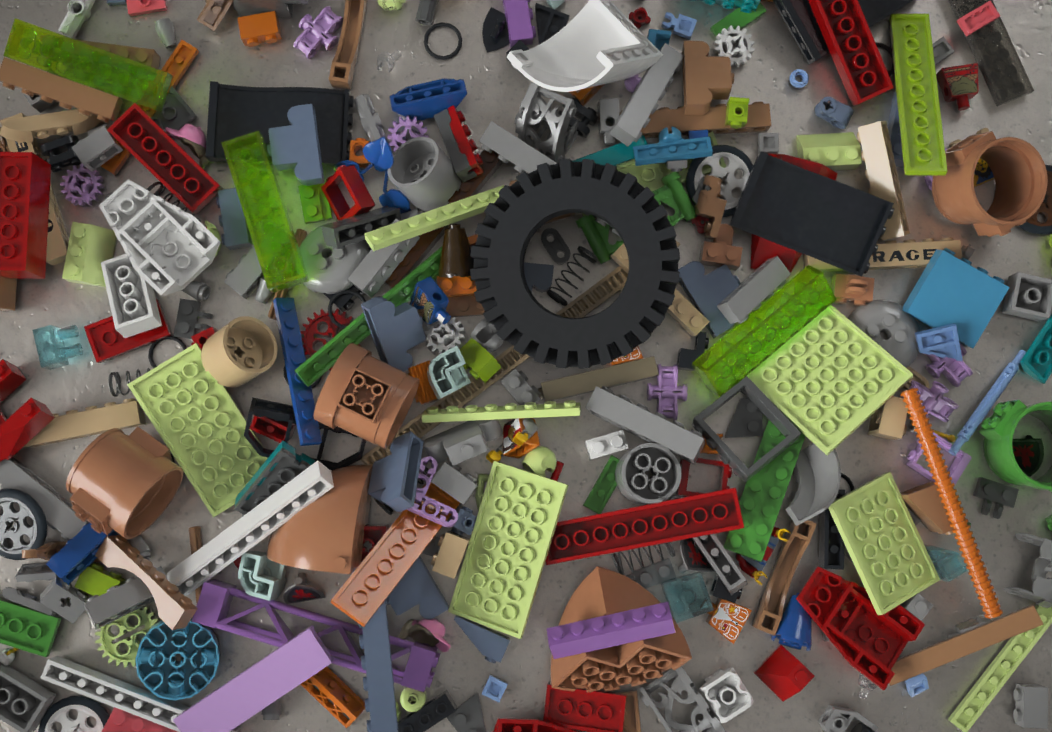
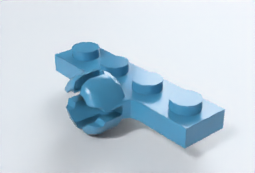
M666 127L658 135L659 143L633 147L635 165L641 166L673 160L713 156L710 136L683 139L679 129L671 127L672 133L669 134Z

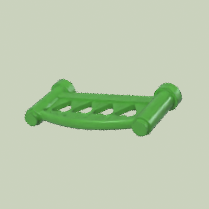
M672 172L663 177L661 181L664 186L653 191L654 198L659 205L663 202L675 210L674 215H668L667 217L671 226H675L682 219L688 222L697 217L695 209L680 181L681 176L679 172ZM586 215L575 222L578 228L582 229L600 264L611 260L610 255L624 242L622 240L616 241L614 245L609 244L608 237L611 226L606 224L604 227L595 221L596 219L593 215Z

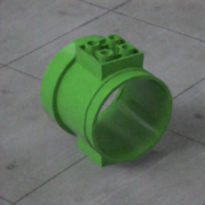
M1020 400L998 403L993 409V415L982 422V428L979 431L984 436L983 452L989 468L998 478L1009 484L1030 486L1036 489L1049 490L1052 493V465L1042 477L1033 480L1018 466L1012 447L1015 428L1025 415H1031L1042 421L1052 434V402H1042L1028 406Z

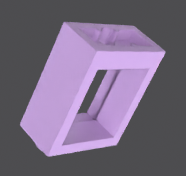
M933 432V435L937 437L935 440L939 442L937 446L948 452L953 444ZM918 438V445L915 450L912 449L908 454V461L905 465L930 481H935V479H932L933 473H930L916 463L924 451L920 448L922 444H919L918 441L920 439ZM959 450L954 456L956 458L948 469L950 471L949 477H952L951 482L954 484L957 483L972 458L962 450Z

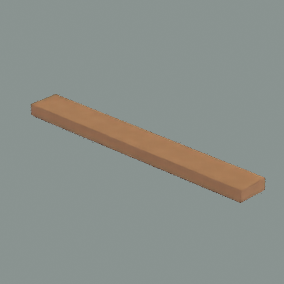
M1033 604L897 659L891 669L895 674L889 684L892 686L1041 626L1043 622Z

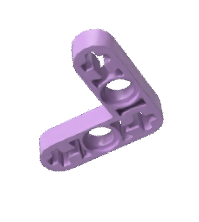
M424 457L420 463L419 472L421 474H419L418 479H423L426 486L421 489L417 488L415 496L416 503L421 504V501H424L421 510L418 509L420 505L414 503V507L407 510L444 527H452L458 520L457 511L425 496L438 464L433 457ZM428 462H430L432 468H430L427 472V475L423 474L425 470V465H427ZM431 504L435 506L436 512L428 514L425 511V507ZM440 509L443 510L441 513L443 515L447 516L448 513H451V518L454 520H450L449 522L445 521L446 517L443 515H440V517L437 518Z

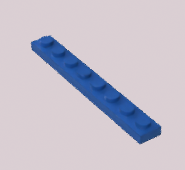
M275 298L273 304L300 446L319 445L322 443L318 421L314 420L315 403L311 385L309 387L306 386L294 371L306 361L294 298Z

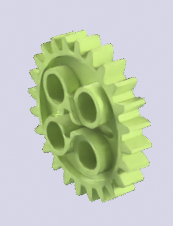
M146 606L144 609L139 608L101 627V631L95 632V635L100 636V639L96 640L95 643H101L102 645L97 650L105 651L102 655L103 658L107 655L110 656L108 663L115 659L116 666H119L121 662H123L124 668L129 665V662H131L133 667L136 666L135 658L140 644L138 635L140 633L146 634L160 620V618L153 619L155 611L148 613L149 606ZM131 615L138 618L136 626L131 625L129 622ZM112 625L119 627L120 632L118 635L112 634ZM142 625H145L144 629L134 633L130 637H126L115 644L112 643L114 639L126 634L127 631L130 632ZM121 643L128 645L127 653L120 651L119 646Z

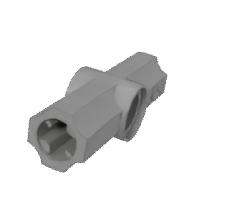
M362 94L357 96L353 101L360 115L363 129L370 139L369 141H375L385 136L382 129L384 127L378 113L375 112L369 95Z

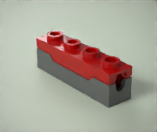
M453 105L434 115L456 174L464 183L483 173L484 171L481 166L484 164L479 153L476 154L475 152L478 148L474 140L469 137L472 134L467 124L464 125L463 123L466 119L462 111H457Z

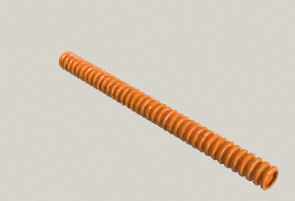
M918 388L903 391L900 395L904 397L903 402H906L905 408H908L909 411L907 413L911 415L909 419L913 421L911 424L915 426L914 432H917L916 437L920 439L918 441L919 444H922L920 448L924 450L923 455L927 457L925 461H928L929 464L927 466L931 468L930 473H933L932 479H935L934 484L938 486L936 490L940 492L939 497H942L941 503H944L943 508L947 510L945 512L946 515H949L950 527H953L952 532L956 534L954 537L958 539L957 545H960L959 550L963 552L961 556L965 558L964 563H967L966 569H969L968 574L972 576L970 579L974 581L973 587L976 588L975 592L979 594L977 598L981 600L980 605L983 606L985 618L998 617L1002 615L1003 610L1000 609V603H997L998 597H995L996 592L992 590L994 587L990 585L991 579H988L989 574L985 572L987 568L983 566L985 563L981 561L982 555H979L980 550L976 548L978 545L974 543L975 537H972L973 532L969 530L971 526L967 524L968 519H965L966 513H963L964 508L960 506L962 503L958 501L959 495H956L957 490L953 488L955 484L951 482L952 477H949L950 471H947L948 466L944 464L946 461L942 459L943 453H940L941 448L937 446L939 442L935 440L937 437L933 435L934 429L931 430L932 424H929L928 421L930 419L926 417L928 413L924 411L925 406L921 404L923 403V400L919 398L921 395L917 393Z

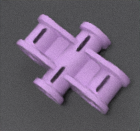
M326 6L314 20L310 14L305 15L299 23V28L305 30L295 40L294 48L300 49L306 54L305 56L308 59L313 58L323 45L327 51L332 50L338 42V37L332 35L342 25L343 18L333 13L329 6Z
M960 344L962 356H964L967 353V351ZM925 354L933 362L925 366L928 373L936 379L942 373L955 387H959L962 380L973 374L970 367L963 360L957 361L953 358H942L933 354Z
M658 364L659 375L657 376V385L647 384V400L657 399L656 412L663 414L666 418L677 420V399L687 401V384L677 386L678 365L661 366V364Z
M912 380L909 389L918 388L917 393L921 395L919 398L923 400L921 404L925 406L924 411L928 413L926 417L931 414L944 422H948V417L954 409L959 407L954 401L943 396L949 392V389L937 381H933V386L929 389Z

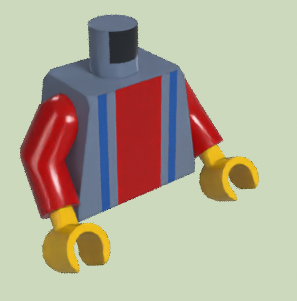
M773 528L762 563L736 553L735 559L741 570L754 578L759 585H763L758 581L760 576L768 579L762 570L779 539L784 542L789 541L783 538V533L788 532L791 534L789 530Z

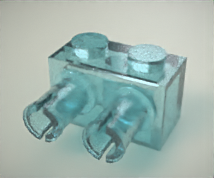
M49 325L32 330L41 368L51 370L69 365L68 358L83 355V350L80 351V349H83L80 343L65 347L63 341L79 336V332H75L78 331L76 325L65 328Z

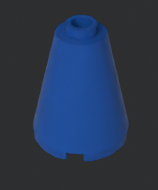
M797 593L791 596L782 614L775 636H771V639L775 641V638L779 639V644L801 650V647L804 646L807 647L806 651H810L812 646V618L796 600L799 595Z

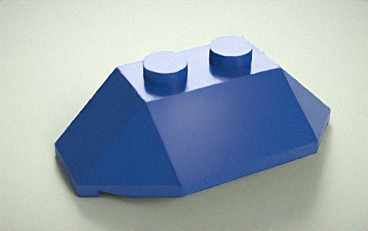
M443 78L405 87L389 97L392 111L404 117L409 115L411 120L417 117V121L433 118L434 115L453 105L456 108L467 95L464 79Z

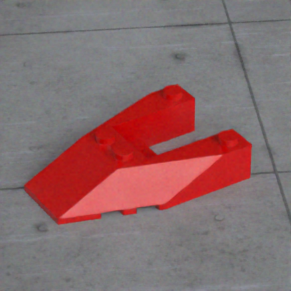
M4 359L0 361V403L26 380L17 366ZM30 398L8 419L0 410V461L11 459L55 418L45 404Z

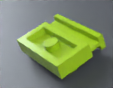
M324 184L298 186L305 224L333 219L331 206L321 189Z

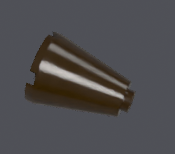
M450 224L449 228L445 229L438 272L439 277L471 276L470 269L474 268V258L470 256L471 247L465 228L461 227L460 224Z

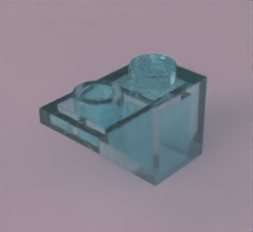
M925 545L940 580L950 582L969 570L966 569V564L958 552Z

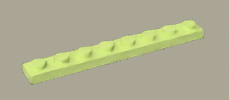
M504 185L364 233L365 240L371 249L376 251L483 213L489 203H495L499 198L498 192Z
M567 400L564 403H556L555 401H547L544 404L527 402L524 405L507 403L505 406H497V404H487L485 407L468 405L466 408L448 406L446 409H439L434 406L424 410L422 423L580 416L581 404L580 402L576 403L574 400Z
M1035 606L1043 625L1011 637L950 715L948 720L962 732L969 731L1051 625L1052 607Z

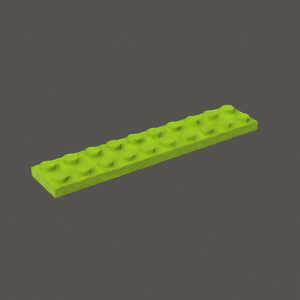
M890 14L889 24L905 175H946L947 163L929 14Z

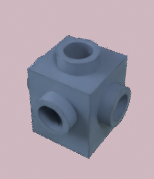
M465 506L462 508L457 507L458 520L452 526L451 532L460 536L463 533L471 535L477 517L472 514L473 510Z

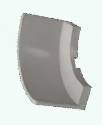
M813 443L800 451L794 468L796 483H799L798 491L795 493L792 503L785 509L796 526L822 513L834 502L841 482V468L836 449L827 456Z

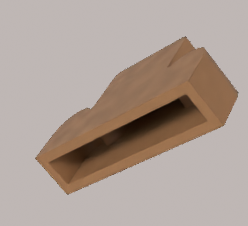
M704 41L683 42L681 54L683 55L684 115H705L710 109L712 100L729 99L732 84H734V73H731L730 58L708 56L710 48Z

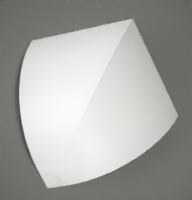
M589 0L584 8L551 38L526 51L522 49L510 51L507 58L514 68L518 69L533 83L549 90L569 92L631 78L649 69L663 54L610 0Z

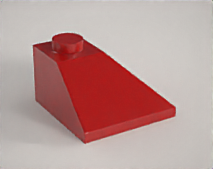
M781 644L754 672L782 701L800 692L814 678V675Z

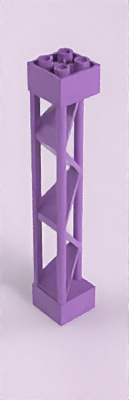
M217 579L204 582L196 606L198 609L193 615L192 622L280 647L295 637L275 609L330 625L331 627L317 632L319 637L338 629L352 655L327 648L331 656L333 655L335 658L332 664L366 674V670L362 669L361 656H364V654L348 633L349 631L362 635V628L360 629L358 625L276 600L268 601L245 593L246 591L236 589L237 585ZM233 596L259 604L227 618ZM265 607L278 633L240 622L236 619ZM389 635L390 644L404 648L392 653V660L410 652L405 672L392 668L394 683L422 692L425 691L426 687L430 688L435 674L431 672L432 667L436 668L441 654L437 652L438 648L436 646L432 647L427 643L411 642Z

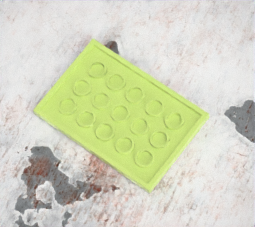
M886 472L836 499L828 508L877 615L887 613L940 580L891 472Z

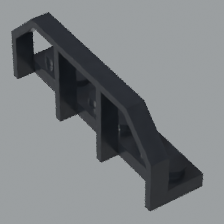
M252 397L244 436L260 456L268 458L274 450L263 448L249 430L252 415L273 418L276 421H287L288 426L284 441L288 443L292 423L296 424L294 409L292 405ZM318 422L319 429L324 430L317 458H312L315 462L319 461L329 470L347 467L362 459L366 440L364 439L361 440L359 452L338 463L321 460L328 430L335 433L350 434L354 437L358 436L338 426L332 429Z

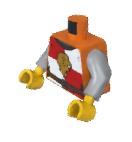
M511 419L504 424L502 445L496 451L491 450L487 454L486 459L491 463L500 461L501 456L519 459L538 447L540 442L535 419Z

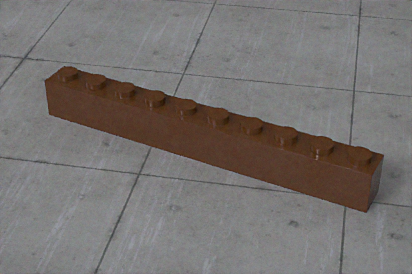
M483 150L480 156L484 163L481 165L484 172L464 183L461 180L459 191H455L448 200V204L478 194L503 163V161L498 159L499 154L494 151L490 154ZM449 225L418 235L420 238L415 246L411 248L384 284L392 289L410 274L444 235L445 229L449 228Z

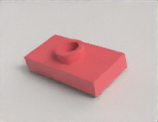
M126 0L130 17L167 10L166 0Z
M990 0L959 18L956 22L967 37L998 19L1000 14Z

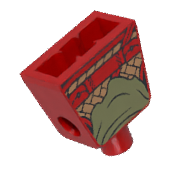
M978 63L942 68L936 74V78L945 101H957L958 110L970 108L969 99L978 94Z

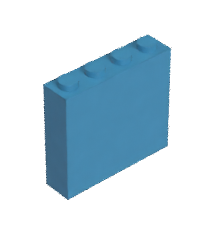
M944 248V250L936 249L903 305L902 311L911 314L915 319L932 328L954 323L957 327L959 343L973 349L1010 287L1004 284L1005 281L996 276L992 278L987 275V270L981 267L974 268L969 260L962 257L958 259L954 256L955 253L947 248Z

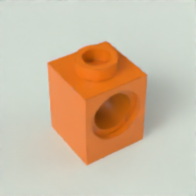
M364 138L350 140L349 160L356 162L360 168H366L371 164L364 154L362 156L356 155L358 150L363 149L370 142Z

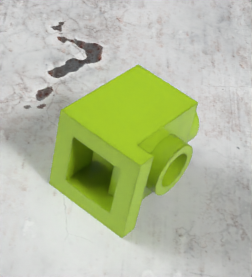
M729 98L726 108L725 125H730L731 128L735 129L746 125L749 98Z

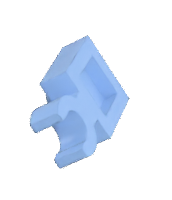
M666 12L665 18H668L670 22L663 21L661 26L665 29L674 28L672 34L690 40L697 20L682 14L675 18L672 13Z

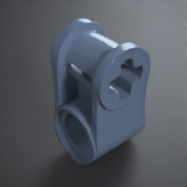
M832 97L823 98L814 109L816 116L839 129H846L854 113L853 108L842 104Z

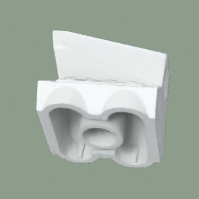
M733 667L724 671L721 669L717 670L705 678V684L699 688L721 723L728 722L751 707L755 702Z

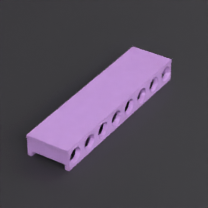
M311 625L180 713L173 721L180 732H230L330 665L335 658L333 655L331 656L315 632L314 626Z

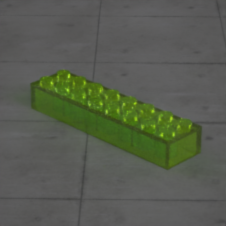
M16 18L14 19L3 55L162 112L173 75Z
M255 131L221 142L268 290L274 293L308 282L309 278L264 137L259 131Z
M810 265L806 266L762 303L760 308L749 314V318L746 321L736 325L692 362L704 384L711 392L720 398L837 300L824 273Z

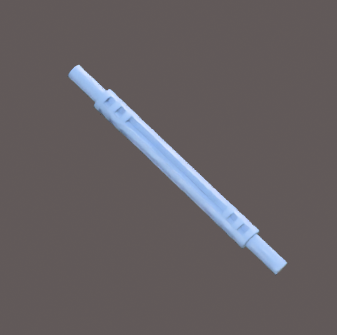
M1020 350L1014 360L1008 363L958 433L957 440L948 451L951 455L955 456L962 445L969 441L1019 370L1020 361L1026 354V351Z

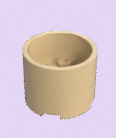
M242 316L235 318L207 339L202 347L201 359L205 371H209L218 381V384L226 387H239L262 374L274 364L277 358L278 347L274 334L266 324L256 318Z

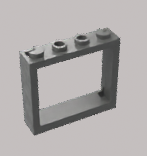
M747 376L694 417L692 424L696 431L703 434L702 436L706 439L707 445L720 454L719 457L726 465L729 464L735 476L738 475L745 483L795 443L801 435V432ZM740 391L786 437L749 468L744 465L704 421Z

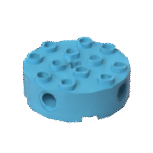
M192 618L186 628L171 630L161 620L149 629L139 644L135 658L137 675L145 687L159 698L173 701L191 698L205 689L215 677L220 658L219 643L209 626L192 622ZM176 654H180L182 657L180 661H177Z

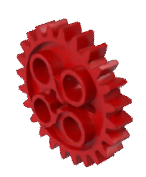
M323 309L320 311L321 315L313 313L314 319L307 318L310 322L309 324H302L306 328L305 331H300L304 335L302 342L304 343V350H306L305 357H311L317 352L315 351V344L317 342H323V346L328 343L325 339L315 338V334L331 338L332 335L334 338L340 329L332 323L328 313H325ZM336 309L335 313L332 311L335 320L342 325L348 326L353 321L352 316L346 319L347 313L345 311L341 315L339 309ZM327 323V331L321 333L319 331L320 325Z

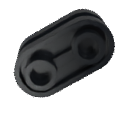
M572 97L571 99L574 100L576 105L574 116L582 120L581 122L579 121L577 127L578 136L586 138L590 133L587 125H595L598 120L597 112L590 107H584L578 99ZM559 110L558 114L562 115L563 111ZM571 118L568 126L572 127L577 119Z
M65 136L40 146L43 156H49L45 161L51 164L52 172H60L65 167L82 164L72 149L79 141L78 136Z

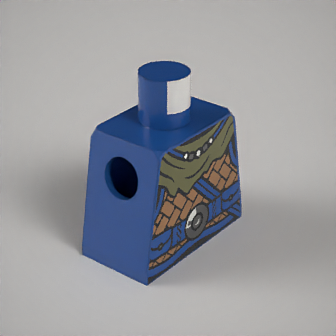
M431 276L417 282L410 305L417 309L418 314L427 324H432L438 320L442 324L448 323L451 315L446 311L449 299Z

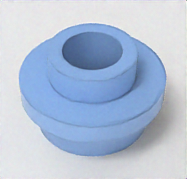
M797 69L791 73L789 80L793 87L803 88L808 83L809 76L806 71ZM796 77H800L802 81L798 82Z

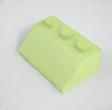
M853 132L796 136L798 158L823 164L833 171L856 170L862 164L860 144Z
M72 222L62 279L72 283L106 287L101 262L114 258L117 242L115 232L111 229L92 224Z

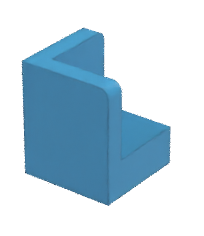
M649 29L647 39L659 50L664 43L669 45L671 31Z

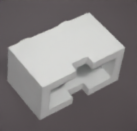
M623 430L585 441L590 460L629 449Z

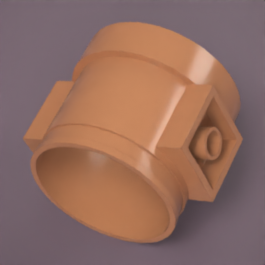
M993 131L968 136L945 151L947 173L946 175H934L932 180V195L940 213L946 219L956 224H973L978 236L987 235L988 237L998 234L999 236H1004L1010 233L1011 228L1024 224L1041 206L1048 184L1045 163L1039 152L1030 143L1015 137L996 139ZM980 158L988 164L995 179V196L987 212L981 207L974 191V172Z
M350 343L335 362L323 385L315 406L314 420L332 429L338 426L366 441L381 446L383 449H387L408 414L417 393L420 379L414 378L408 373L372 357L371 351L355 343Z
M137 427L130 435H126L119 428H113L98 436L81 453L69 472L66 489L73 494L70 498L73 505L71 508L76 512L75 516L83 522L86 520L92 524L91 527L98 533L103 532L108 535L112 530H115L124 538L133 539L147 530L165 511L181 485L184 472L181 467L172 462L169 448L141 428Z

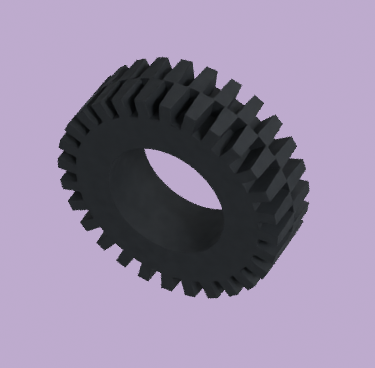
M570 158L560 159L558 164L549 165L546 162L537 165V170L529 174L523 172L516 176L517 181L510 187L505 185L498 192L499 198L495 203H489L485 209L486 217L483 223H478L475 234L478 236L476 245L471 247L470 256L474 258V268L470 269L471 280L475 281L477 291L474 294L477 302L483 306L485 319L488 323L494 325L497 329L496 334L503 341H508L514 346V350L520 354H527L533 357L536 362L553 364L558 368L578 367L583 369L598 364L605 365L618 357L626 356L633 352L634 348L649 339L651 333L663 322L668 308L672 305L675 297V288L679 282L678 262L680 260V252L675 240L677 235L674 226L670 225L667 218L668 213L664 206L659 205L654 198V193L648 187L644 188L639 184L637 178L630 173L624 174L618 171L616 166L608 163L605 166L596 164L591 159H583L582 162H572ZM569 213L593 215L611 225L623 240L629 260L627 281L619 297L605 310L584 318L560 316L543 307L531 293L524 274L525 253L533 235L546 222Z

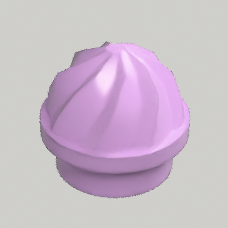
M639 75L625 79V87L631 93L635 91L642 79L638 77Z

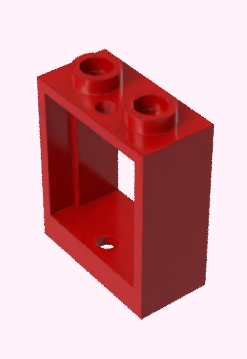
M342 165L335 170L336 172L328 177L326 183L321 187L338 221L369 212L375 206V203L355 165L347 167ZM342 181L355 202L351 209L338 187Z
M680 458L681 481L676 490V495L690 497L705 494L687 491L690 462ZM697 459L696 463L721 466L722 473L719 491L730 489L727 486L728 478H731L732 467H729V464L726 465L722 461Z

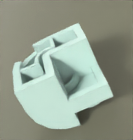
M458 346L439 354L431 360L428 366V381L438 400L471 383L463 367L466 362Z
M245 552L241 557L238 570V579H240L241 585L246 591L245 593L268 601L278 598L286 584L287 578L284 577L287 566L269 560L266 557V552Z

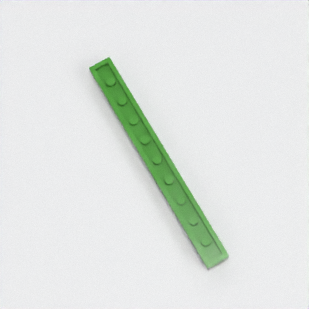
M442 247L382 297L392 302L395 307L405 302L408 303L411 300L417 282L430 276L435 280L439 276ZM364 313L294 370L306 386L309 387L328 371L350 343L358 345L371 334Z

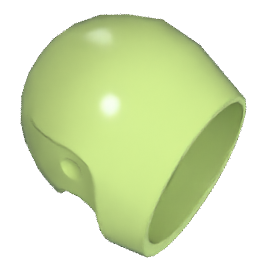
M538 446L528 452L522 461L526 471L546 477L545 470L553 473L557 464L553 451L544 446Z

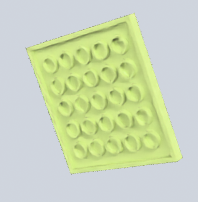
M823 300L745 370L741 376L743 379L747 376L796 428L828 456L913 377V373L829 302Z

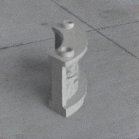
M531 82L522 103V107H524L523 115L518 117L515 133H518L520 140L556 163H559L560 159H565V136L569 122L576 113V105L573 99L539 87V85ZM541 95H543V96L548 97V98L551 99V100L548 102V104H547L546 101L541 97ZM554 101L565 104L562 115L558 114V109L561 106L551 111L550 108ZM534 111L537 115L542 112L538 118L534 117ZM545 117L551 129L552 137L544 142H540L538 134L531 128V125L539 123Z
M682 666L676 670L671 668L663 674V677L657 678L644 688H640L643 694L640 698L646 707L651 706L667 732H673L671 728L679 730V732H726ZM677 676L669 688L665 683ZM663 686L668 691L667 696L662 692H658L661 700L655 701L651 693ZM684 690L688 692L686 698H681L676 694L677 691L680 695ZM674 698L683 704L697 702V705L691 712V725L672 720ZM664 707H665V709H664L665 719H664V717L662 716V714L660 713V711L658 710V708H664ZM702 714L703 718L701 720L697 719L699 724H696V715Z

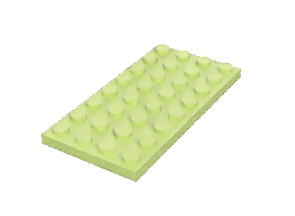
M195 343L127 385L183 469V472L211 515L215 517L235 505L237 495L268 458L260 456L245 438L246 418L226 387L218 384V381L209 371H205L201 359L202 350L198 343ZM249 429V430L252 432V434L255 436V438L259 441V443L262 445V443L260 442V440H259L258 437L256 436L255 432H254L253 430Z
M493 462L448 612L513 637L523 638L569 486L568 484L501 462Z

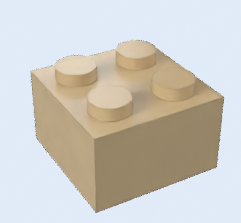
M892 396L871 415L867 435L887 440L902 439V436L907 431L906 417L909 416L907 413L909 410L905 408L906 402H903V398Z
M451 531L442 534L437 545L440 546L439 553H434L430 565H433L432 571L455 579L470 539Z

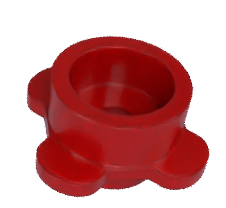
M643 7L629 14V19L633 21L638 29L644 24H649L651 21Z
M697 216L691 220V223L694 224L697 232L702 234L704 233L705 223L709 219Z

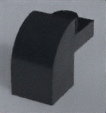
M700 331L695 339L694 350L684 348L678 350L676 365H678L679 370L694 371L703 367L709 361L712 353L704 352V349H707L709 344V338H706L707 332Z

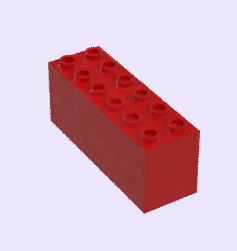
M0 152V276L4 278L45 279L51 164L33 152Z

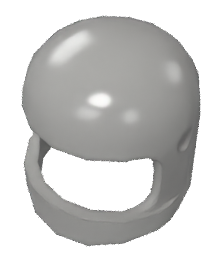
M486 319L478 323L470 335L472 339L476 340L489 353L496 351L504 342L496 334L497 329L494 325L488 323Z

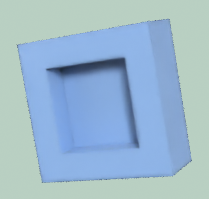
M924 673L905 681L907 692L911 697L929 689L928 680Z
M490 675L481 694L500 702L508 683Z

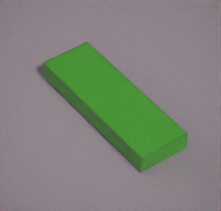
M761 2L757 5L756 11L751 13L741 12V8H737L713 25L710 30L715 37L718 33L721 34L724 28L728 31L731 25L734 30L737 26H740V30H742L766 13L767 10Z
M611 455L583 506L597 514L602 513L617 486L615 470L620 459Z

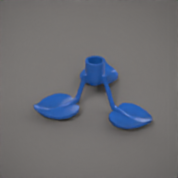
M385 136L371 141L364 146L363 154L371 163L364 170H360V166L350 160L341 161L334 166L335 171L342 165H346V167L355 165L363 182L364 176L362 174H365L373 166L377 171H386L383 186L384 194L379 197L381 205L383 207L399 208L400 214L411 211L409 200L401 191L396 189L387 191L388 169L392 167L394 158Z

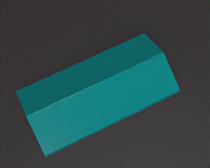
M1052 314L1020 361L1023 371L1042 384H1045L1052 373Z

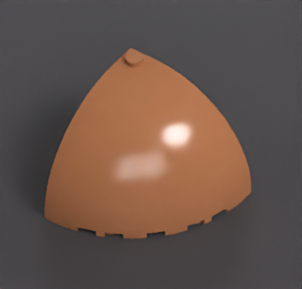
M352 465L332 470L334 487L271 533L266 557L282 565L307 570L351 574L361 564L364 526L369 523L371 496L368 494L373 465Z
M597 566L580 583L571 596L558 626L655 605L660 602L648 590L632 579ZM673 619L676 632L673 634L554 659L552 655L551 685L552 688L566 691L585 688L587 692L597 691L602 688L605 691L619 690L621 685L630 683L634 687L647 683L646 679L663 677V672L670 668L672 670L678 669L692 659L681 629Z

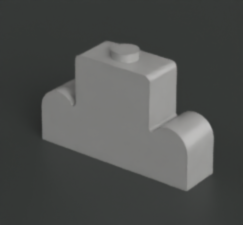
M498 419L467 421L423 440V445L427 455L433 457L437 464L449 458L452 465H456L488 451L489 448L486 442L502 436L503 430Z

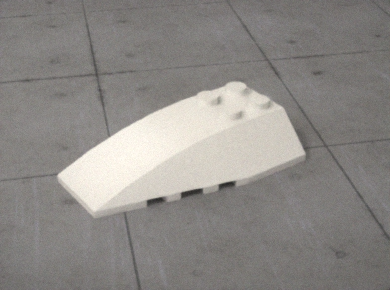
M130 180L123 183L99 205L109 225L115 232L117 239L124 248L126 255L132 262L134 269L162 297L183 290L213 262L221 243L195 216L186 213L174 204L168 203L163 198L150 193V191Z

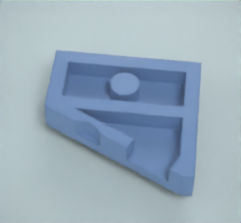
M954 323L915 333L920 353L933 354L942 358H953L957 361L963 360L957 327Z

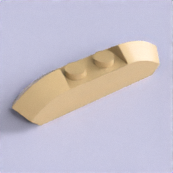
M79 109L7 119L2 125L0 135L13 141L34 142L33 138L45 139L50 135L65 136L70 132H73L74 135H79L94 128L100 123V120L93 114H90V117L78 113Z

